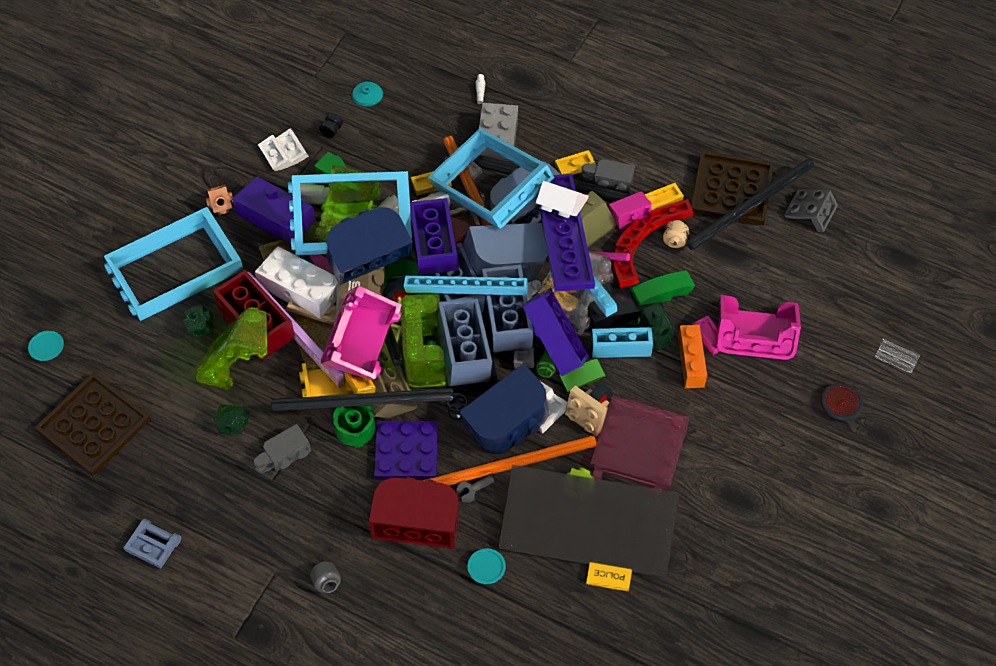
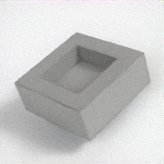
M534 348L514 350V369L522 364H525L528 368H534Z

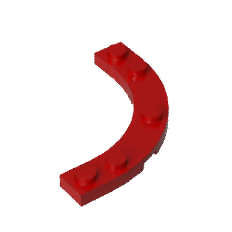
M688 199L650 211L649 216L642 220L637 219L622 233L616 243L615 253H629L630 260H613L620 288L639 283L638 275L633 265V258L638 245L648 234L670 221L694 216Z

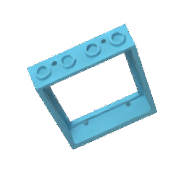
M480 128L428 178L437 191L448 194L450 199L501 229L540 192L543 181L550 182L554 179V176L547 164ZM486 148L531 172L491 211L448 186Z
M408 171L292 175V182H288L289 193H293V200H289V210L294 213V219H290V230L295 233V238H291V249L295 250L296 255L326 254L327 242L303 243L300 184L397 181L399 216L412 239Z
M207 207L104 256L106 260L104 267L109 275L113 274L112 281L116 288H121L120 294L124 302L129 301L130 305H128L131 314L133 316L137 315L140 321L244 270L240 257ZM204 228L226 264L140 305L118 268Z

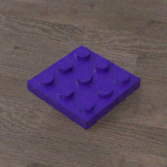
M377 421L375 480L405 477L427 480L437 477L438 421Z

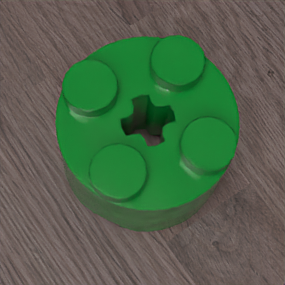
M370 405L337 407L334 411L335 433L342 443L360 448L374 436L376 426Z

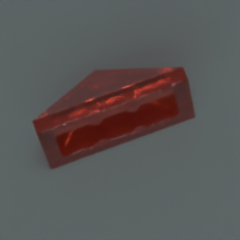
M451 217L455 244L465 239L470 226L481 225Z

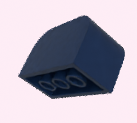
M379 207L370 211L364 210L354 218L347 217L335 225L327 236L326 257L339 285H342L410 256L413 241L398 213L390 208Z
M522 364L462 409L460 415L466 430L485 451L491 454H502L513 447L519 446L524 441V438L535 434L540 429V426L548 418L549 406L543 384L525 364Z

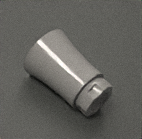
M300 184L302 201L310 205L320 206L324 203H331V187L316 184Z

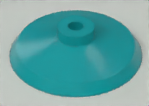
M362 82L352 91L353 101L365 107L376 105L383 97L382 88L373 82Z
M43 331L36 334L30 340L28 351L34 359L48 361L61 353L64 341L57 332Z
M485 548L471 555L467 567L470 576L476 582L492 584L502 578L505 573L506 563L499 552Z

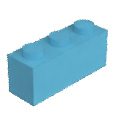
M652 328L592 329V358L651 356L653 348Z

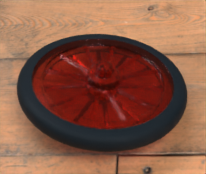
M831 384L821 394L820 402L823 410L834 419L842 421L851 420L862 411V396L856 388L849 384Z

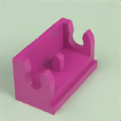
M641 191L609 204V209L613 213L612 216L617 224V228L620 230L630 226L637 219L642 220L649 216V212L652 211V203Z

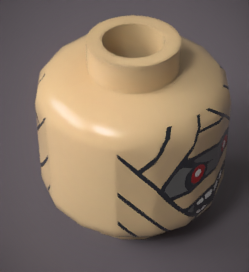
M680 220L667 223L663 233L665 244L672 248L683 247L689 235L688 226Z

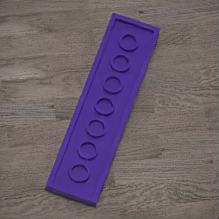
M572 174L553 175L554 179L549 182L576 191ZM539 204L555 292L594 289L595 280L581 213L579 212L577 216L570 215L569 218L558 215L559 211L552 209V212L541 209L542 205Z

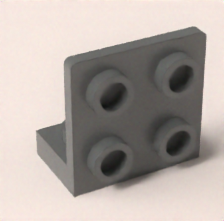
M799 189L784 216L787 219H811L817 232H824L838 205L831 190Z

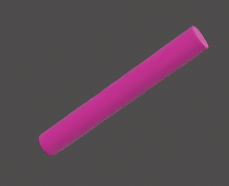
M589 251L590 259L630 260L629 253Z

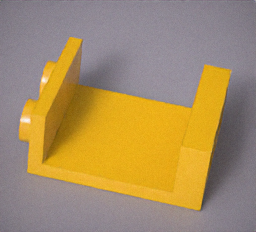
M306 363L302 364L303 371L299 372L301 384L305 383V389H302L303 397L355 394L345 377L344 385L338 388L322 369L307 371Z

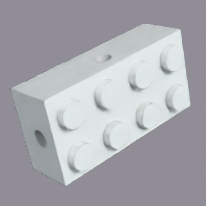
M278 246L255 271L257 281L269 293L287 302L289 300L293 301L294 305L308 310L319 319L330 308L331 304H334L337 300L338 281L335 275Z

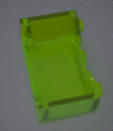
M332 165L330 174L368 172ZM380 181L329 183V193L322 221L319 223L320 228H316L314 236L316 242H327L329 231L347 217L354 218L364 210L370 211L377 208L375 200L380 197Z
M439 293L409 295L401 300L405 376L408 385L411 387L446 385L443 349L438 345H423V336L433 335V329L437 326L438 303L440 302Z

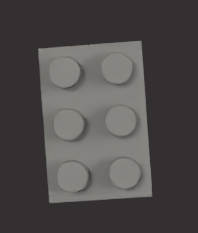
M482 103L479 129L481 128L515 147L518 105ZM488 148L480 154L502 161H509Z

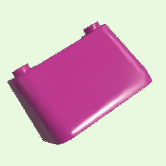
M360 286L349 290L342 301L323 352L321 364L370 380L377 378L381 372V366H379L380 363L377 359L389 326L394 322L397 323L400 319L401 304Z
M720 295L717 347L721 352L789 360L795 356L801 330L798 303L784 302L780 304L777 314L738 310L739 304L735 297Z

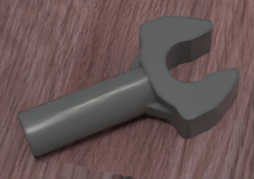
M489 475L474 484L462 481L456 488V493L468 491V494L462 496V502H472L475 500L476 491L494 483V479Z

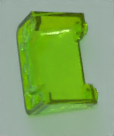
M254 307L243 311L213 341L195 371V379L200 383L229 389L233 385L232 378L230 377V366L238 358L249 360L250 355L258 354V357L263 358L267 354L266 312Z

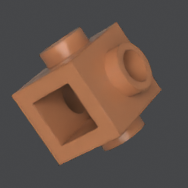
M221 185L207 189L209 198H206L208 208L213 209L214 213L218 212V215L228 213V209L232 208L233 196L231 192H227L226 186ZM218 199H223L222 202H217Z

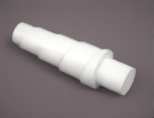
M479 74L475 82L477 104H482L485 80L484 75Z

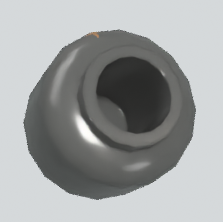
M320 562L310 572L311 581L315 589L320 593H332L341 583V576L332 562Z

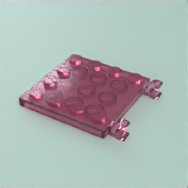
M612 396L590 467L595 468L593 473L594 482L600 483L603 472L606 471L654 485L652 499L660 501L663 488L670 489L690 417Z

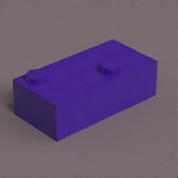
M256 177L232 198L236 214L291 244V238H295V233L290 230V219H294V213L289 210V200H293V195ZM301 200L302 232L304 234L316 223L313 206Z
M448 198L410 202L419 275L458 270Z
M549 288L530 298L523 305V308L534 326L533 331L535 335L542 340L560 375L564 376L583 366L589 356L553 290Z

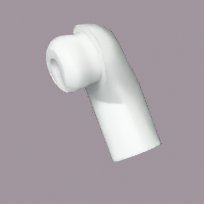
M538 280L528 283L527 300L532 298L541 288V283Z

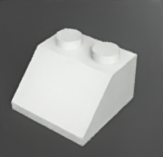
M543 181L536 203L542 205L541 209L552 212V209L559 211L558 215L569 218L570 215H578L589 196Z

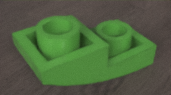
M598 359L585 362L583 366L564 376L560 375L567 392L570 393V390L575 385L578 388L586 384L590 385L606 377Z

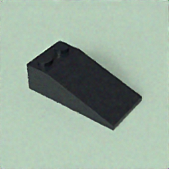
M641 278L639 283L620 288L619 282L601 284L617 305V312L608 317L605 316L585 289L579 291V307L591 330L609 329L652 314V310L655 313L664 309L661 302L638 305L633 296L631 288L649 279Z

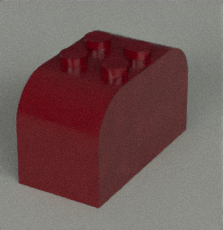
M246 270L213 290L217 308L223 319L259 360L263 361L295 339L292 320Z
M412 477L387 479L378 485L374 493L369 518L371 537L378 540L455 549L459 526L458 496L453 488L443 483H437L434 480L421 481Z

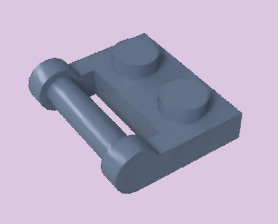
M143 519L124 546V550L161 569L174 548L179 545L181 536L176 533L171 534L151 524V521ZM148 531L168 542L164 545L144 535V533Z

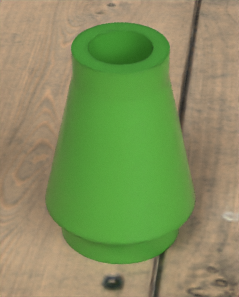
M547 349L544 350L536 366L537 373L544 378L551 377L556 371L555 364Z

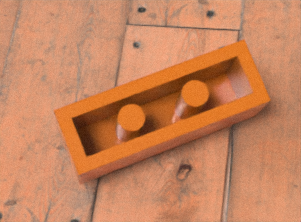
M700 324L680 325L678 343L685 389L704 388L707 370Z

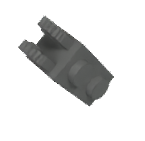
M605 159L600 160L598 165L586 163L582 166V179L593 182L597 186L630 194L635 165Z
M297 424L264 443V452L254 459L255 469L260 474L268 472L273 468L275 471L285 469L293 461L302 459L311 452L310 443Z

